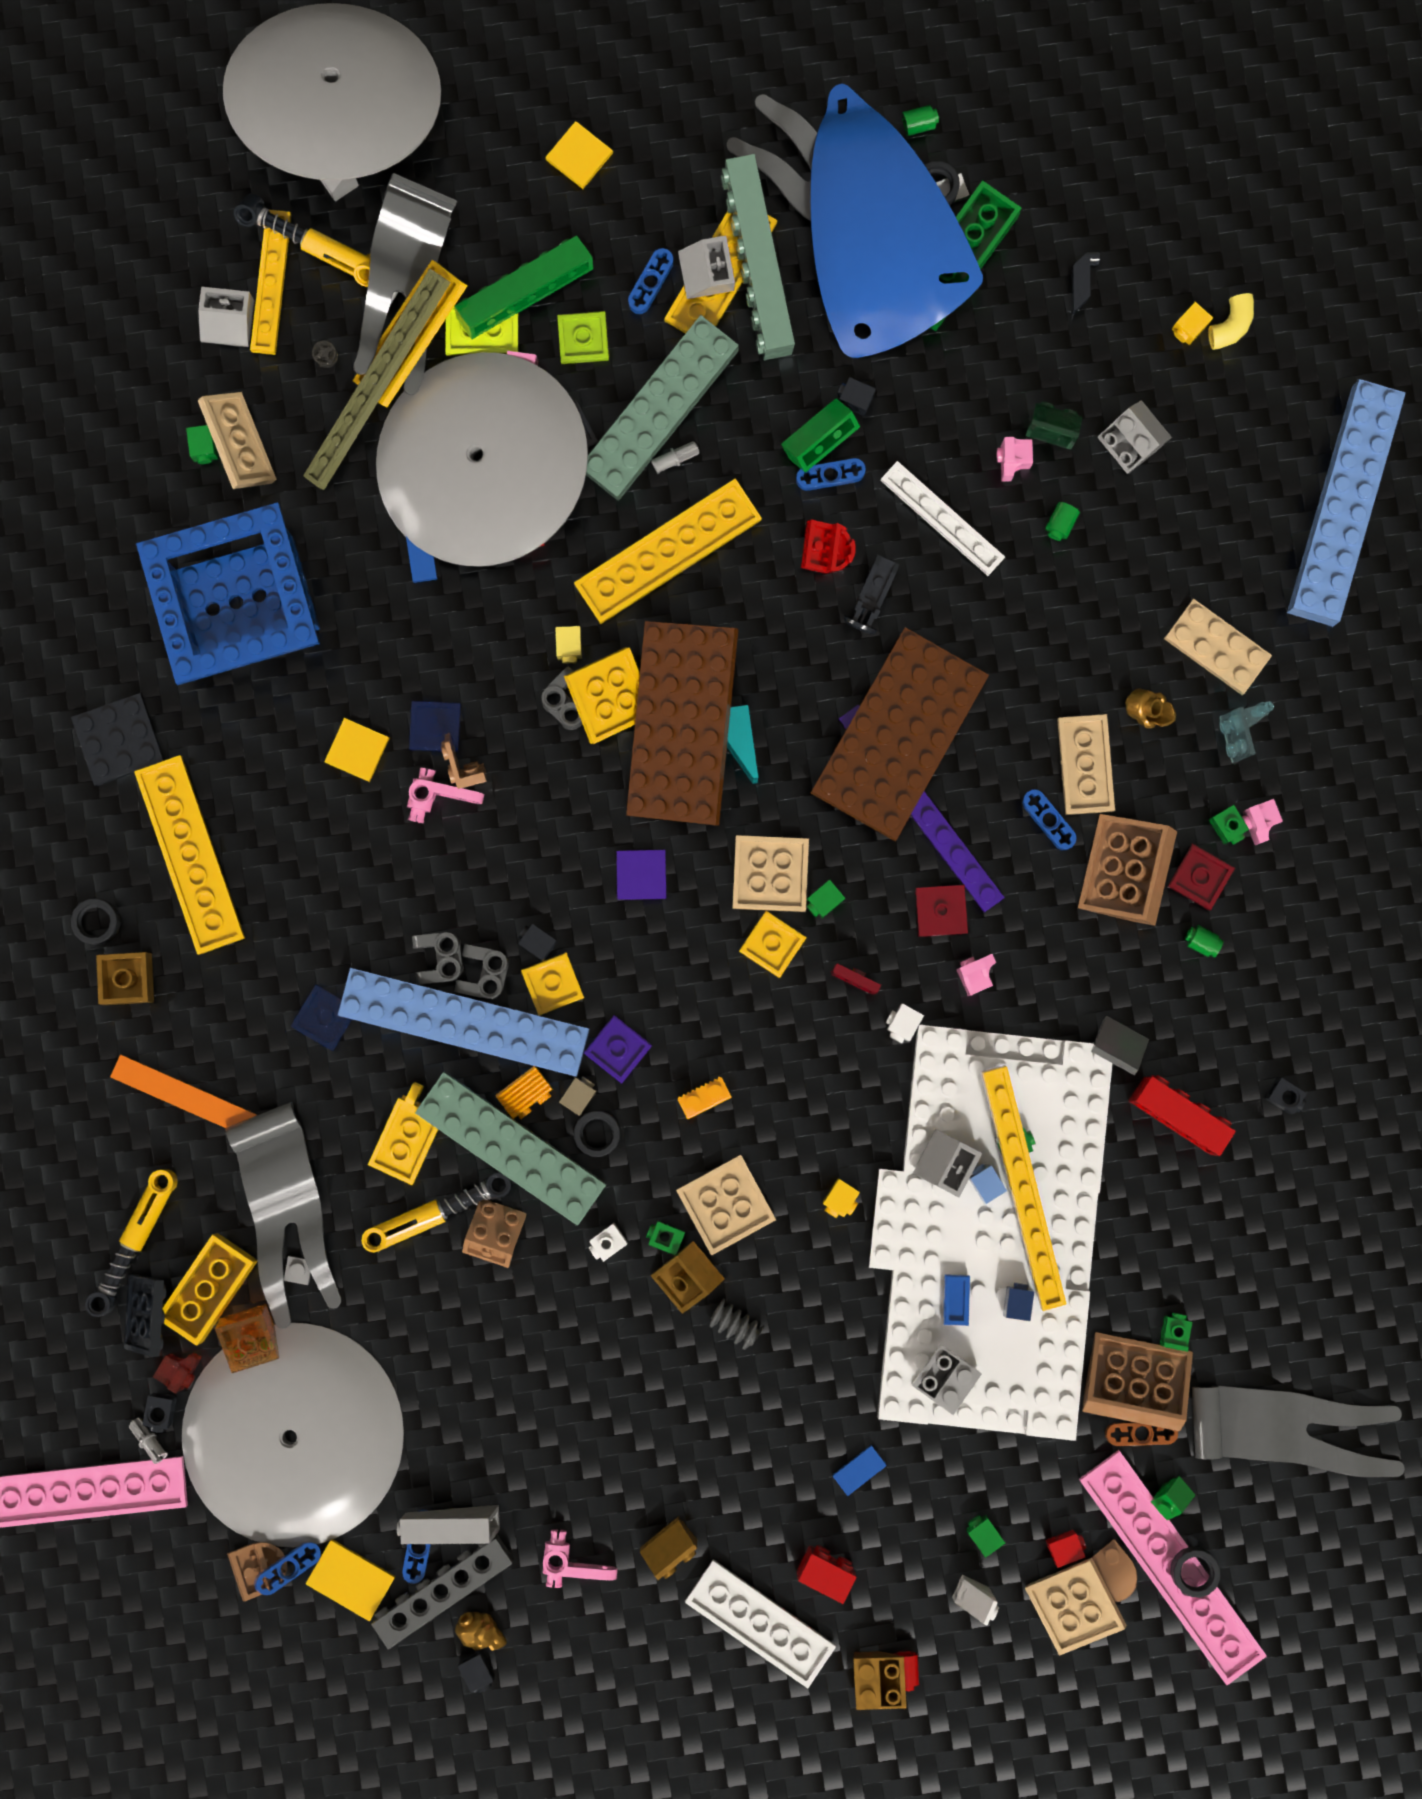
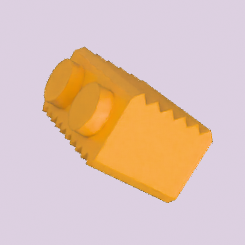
M533 1066L495 1096L512 1119L518 1116L521 1120L532 1112L530 1106L538 1102L541 1105L551 1097L549 1092L553 1088L538 1068Z
M718 1077L713 1082L709 1081V1084L705 1083L700 1088L696 1087V1090H692L691 1093L687 1092V1095L679 1096L678 1101L687 1119H690L732 1097L723 1079Z

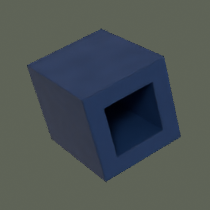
M1014 1283L1013 1287L1007 1286L1003 1311L1005 1318L1031 1321L1034 1291L1028 1289L1029 1285Z

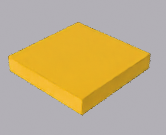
M575 121L546 156V161L580 188L584 189L613 154V150Z
M344 718L325 763L370 782L389 741V737Z
M765 911L739 952L780 978L807 937Z
M567 953L521 970L538 1016L584 998Z

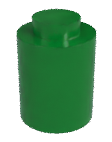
M931 105L902 112V123L906 135L910 136L935 129L936 123H939L936 108L932 109Z
M1058 502L1045 528L1049 532L1048 536L1057 541L1067 539L1080 511L1067 503Z

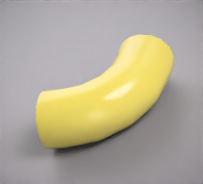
M1246 293L1231 297L1229 299L1230 314L1228 318L1221 324L1209 326V342L1212 350L1234 344L1247 333L1254 316L1253 294Z

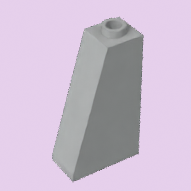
M499 1505L408 1512L397 1523V1535L401 1536V1544L490 1543L500 1530Z

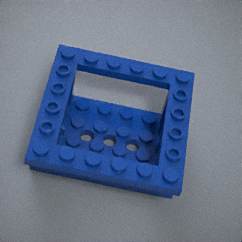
M278 502L136 543L177 685L320 644L316 630H319L320 627L294 537L286 528ZM258 533L262 534L264 541L263 545L177 570L168 562V559ZM258 590L266 592V598L262 602L254 601V594ZM234 597H241L243 599V605L239 609L231 608L230 603ZM213 603L218 604L220 607L219 613L215 616L208 615L207 609L209 605Z

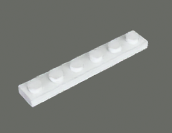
M898 461L881 478V482L987 576L1005 558L1004 555Z

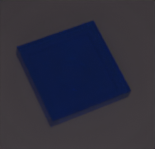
M412 701L409 749L442 752L441 742L445 740V734L450 733L455 752H459L461 704Z
M315 985L291 1027L334 1051L352 1019L338 1016L342 999Z

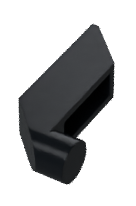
M1088 251L1071 269L1072 314H1075L1090 298V266L1099 265V251Z

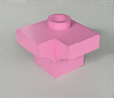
M1004 437L1000 448H997V462H1001V481H1011L1017 470L1031 468L1033 464L1032 439L1020 440L1014 437Z
M1274 799L1242 811V818L1249 828L1255 845L1268 841L1271 827L1283 822Z
M993 954L975 961L974 957L960 962L962 967L956 970L968 996L993 986L989 978V970L996 963Z

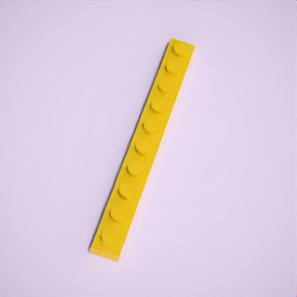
M1003 1065L982 1071L981 1074L1040 1308L1042 1311L1066 1305L1008 1068Z

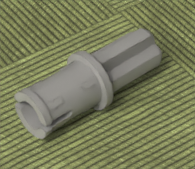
M692 441L675 450L671 448L670 452L651 459L658 474L672 466H680L681 462L698 455L699 449L697 444Z
M141 1418L132 1420L129 1429L139 1441L138 1446L145 1449L154 1464L162 1461L160 1456L165 1459L167 1453L156 1440L157 1435L151 1433L147 1426H142L143 1420Z

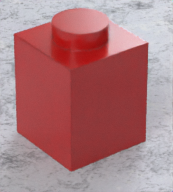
M1074 1530L1046 1540L1057 1568L1085 1558L1083 1550L1087 1549L1082 1535L1077 1536Z

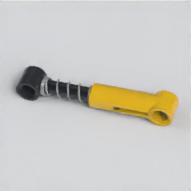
M255 194L245 196L234 209V217L242 226L251 227L259 225L265 229L270 228L275 234H282L284 239L290 238L294 244L300 243L301 250L353 275L357 283L368 287L370 254L364 255L313 228L303 230L297 227L298 224L293 225L287 222L288 219L285 221L277 217L278 214L276 216L273 215L266 208L262 198Z
M157 1170L150 1175L148 1185L119 1240L121 1248L118 1253H115L117 1256L114 1262L110 1263L111 1268L108 1274L105 1273L106 1277L103 1283H100L94 1293L86 1299L85 1307L91 1316L100 1317L114 1309L116 1289L120 1288L119 1282L121 1278H125L124 1273L127 1268H130L129 1263L131 1259L136 1256L135 1252L142 1250L171 1192L177 1187L178 1179L172 1170ZM161 1175H165L168 1179V1186L166 1188H161L158 1184V1178ZM98 1297L103 1298L105 1301V1308L103 1310L96 1307L95 1301Z
M501 1172L494 1173L484 1179L479 1186L475 1185V1188L468 1191L464 1190L459 1195L454 1194V1197L446 1200L444 1198V1201L441 1203L435 1199L369 1228L362 1235V1245L369 1252H378L446 1222L448 1215L452 1213L457 1214L459 1210L468 1209L470 1205H478L479 1201L484 1199L490 1200L492 1198L493 1200L507 1195L512 1189V1180ZM496 1178H502L506 1182L504 1191L500 1192L494 1189L493 1181ZM408 1222V1228L388 1236L387 1231ZM371 1233H378L381 1236L379 1246H374L370 1243L369 1237Z

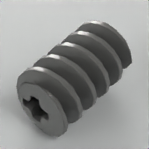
M723 1298L710 1318V1327L712 1328L719 1324V1333L727 1329L726 1338L729 1339L735 1335V1344L743 1340L742 1349L745 1350L754 1344L765 1326L763 1325L756 1329L757 1320L749 1324L750 1316L746 1314L740 1318V1309L732 1313L733 1304L730 1303L724 1307L725 1299Z

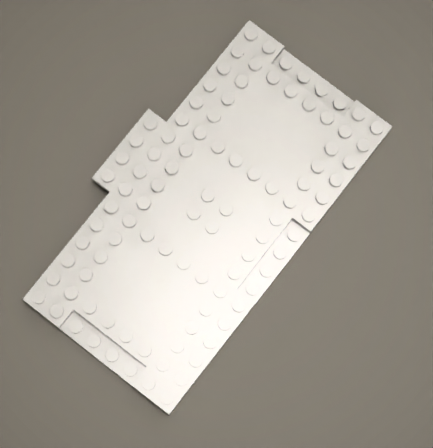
M919 1025L917 1027L903 1170L879 1169L869 1268L892 1270L878 1419L976 1428L1076 1441L1090 1299L1089 1283L1096 1210L1101 1185L1112 1072L1111 1062L1091 1052L1094 1044ZM1003 1065L1008 1068L1022 1127L1025 1128L1026 1132L1031 1131L1036 1143L1032 1145L1033 1151L1029 1153L1067 1303L1066 1305L1042 1311L1040 1308L1004 1161L995 1140L997 1133L981 1074L982 1071ZM938 1130L981 1152L982 1155L976 1167L984 1164L985 1167L992 1165L1007 1191L985 1204L970 1180H968L961 1196L956 1197L913 1174V1171L934 1131ZM944 1274L970 1275L969 1326L943 1324ZM1014 1283L1029 1285L1028 1289L1034 1291L1031 1321L1010 1319L1003 1316L1007 1286L1013 1287ZM940 1344L982 1373L954 1415L912 1386Z

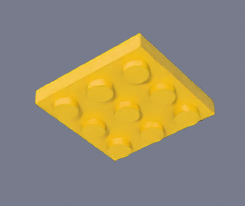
M630 647L623 648L564 676L590 744H595L635 725L640 673Z

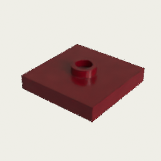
M1191 844L1170 880L1168 887L1210 911L1235 868L1198 846Z
M965 885L915 888L919 937L968 934Z
M836 964L831 972V975L872 995L878 993L881 987L880 984L866 978V973L856 968L850 970Z

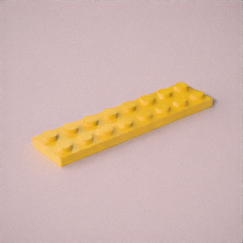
M735 478L574 582V585L599 623L602 624L754 526L762 518Z
M179 755L134 771L197 954L200 955L245 939L182 756Z

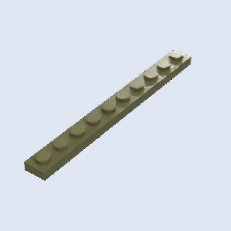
M429 268L303 475L317 487L323 490L326 488L451 282Z

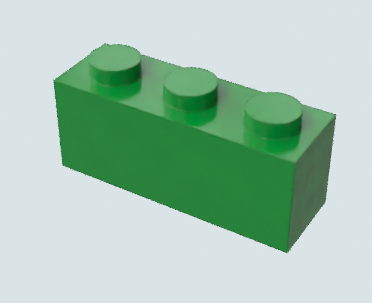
M836 398L781 445L788 458L806 473L860 428L853 412Z

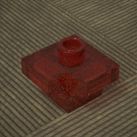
M195 1352L189 1354L187 1358H179L170 1353L164 1357L153 1378L167 1386V1389L175 1394L183 1390L184 1387L188 1389L196 1377L193 1375V1372L202 1357Z

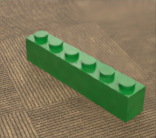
M577 235L571 239H566L551 251L543 252L532 262H526L511 274L503 275L492 285L482 287L473 296L460 300L454 306L456 318L469 337L474 339L593 270L592 256Z

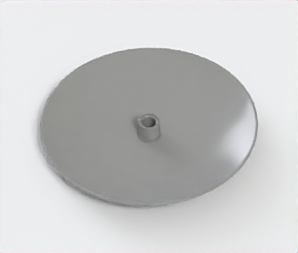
M327 3L307 5L288 10L266 20L251 31L238 45L227 65L223 82V101L226 114L237 136L254 154L278 169L302 177L320 180H346L380 172L410 155L427 137L435 123L441 101V85L433 57L421 40L404 25L375 10L349 4Z
M481 352L454 357L427 370L423 375L418 392L414 395H408L404 391L391 408L384 422L377 447L376 471L379 491L386 510L397 528L415 546L427 554L449 563L464 566H490L506 563L520 558L544 544L559 530L573 511L580 497L587 472V438L575 403L561 384L542 368L522 358L501 353ZM478 452H483V457L479 461H474L475 455Z
M290 1323L284 1329L277 1327L276 1324L251 1331L224 1347L208 1363L196 1380L185 1407L182 1424V1448L185 1465L190 1480L205 1506L223 1524L236 1533L251 1540L269 1543L278 1547H298L305 1542L320 1544L337 1538L360 1524L375 1510L390 1489L396 1476L403 1450L404 1427L402 1411L396 1391L382 1366L366 1349L351 1338L335 1330L307 1323ZM257 1336L259 1338L265 1336L275 1338V1348L271 1351L270 1356L262 1362L243 1366L231 1357L233 1348L244 1344L245 1341L253 1343ZM287 1430H292L296 1433V1442H290L286 1439L285 1433Z

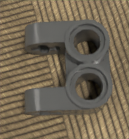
M569 666L543 691L541 699L543 708L551 713L564 728L574 730L582 725V721L574 701L564 692L568 687L564 676L574 672ZM556 694L561 700L558 704L551 705L547 701L548 696ZM568 711H575L578 714V718L572 722L566 720L564 716Z
M444 932L412 936L413 949L434 947L437 957L436 970L415 973L416 985L454 982L462 977L464 973L461 956L462 943L457 935ZM450 938L454 946L451 951L446 952L442 947V943L445 939ZM450 962L456 966V972L452 976H448L445 973V966Z
M464 944L462 956L483 961V967L478 984L456 980L454 992L489 1000L499 998L504 991V982L509 967L508 958L502 952ZM493 957H500L502 959V966L498 970L490 968V960ZM490 980L495 981L497 984V990L493 994H487L484 989L485 984Z

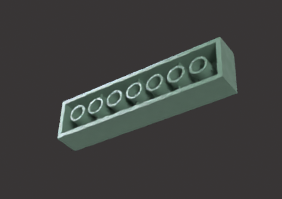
M755 154L726 159L725 168H722L721 182L723 190H728L726 206L728 214H733L731 222L733 237H738L736 253L738 261H743L741 269L743 284H748L746 300L748 307L753 308L751 324L753 331L757 330L758 332L756 340L757 352L763 355V360L792 355L795 343Z
M700 315L588 455L586 475L619 501L737 354L739 345Z
M445 1071L415 1112V1114L577 1226L606 1186L604 1181Z

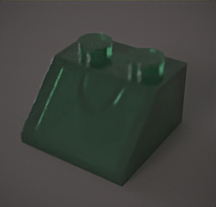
M1047 402L1036 403L1025 436L1071 450L1078 439L1083 417L1070 409H1064V411L1056 409L1053 404Z

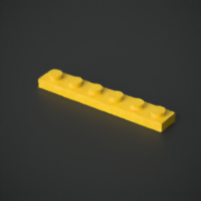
M269 210L273 215L276 216L278 214L277 217L285 221L288 219L287 222L291 223L292 215L290 212ZM264 228L250 350L252 353L276 355L289 238L284 239L282 234H275L270 228Z

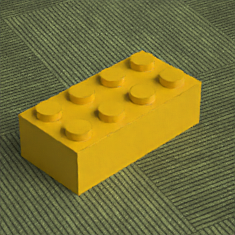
M219 1233L213 1234L162 1308L165 1313L164 1324L196 1346L203 1343L258 1260Z

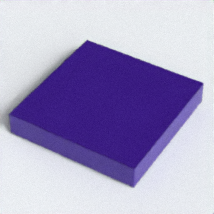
M665 850L617 851L618 900L666 899Z
M614 1015L584 1054L622 1084L652 1045Z

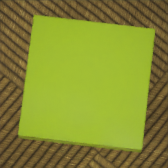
M605 311L557 315L561 364L609 361Z

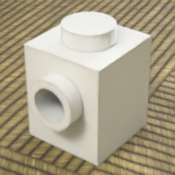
M901 1004L897 1012L892 1010L886 1021L889 1025L887 1030L891 1032L890 1037L900 1043H903L904 1040L909 1042L924 1015Z
M613 1223L589 1241L591 1243L589 1250L596 1259L601 1257L604 1262L626 1246L628 1242L615 1223Z

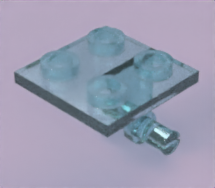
M1261 702L1254 707L1245 709L1240 707L1220 716V730L1225 736L1227 743L1226 752L1231 758L1232 763L1256 754L1249 728L1274 709L1272 702Z

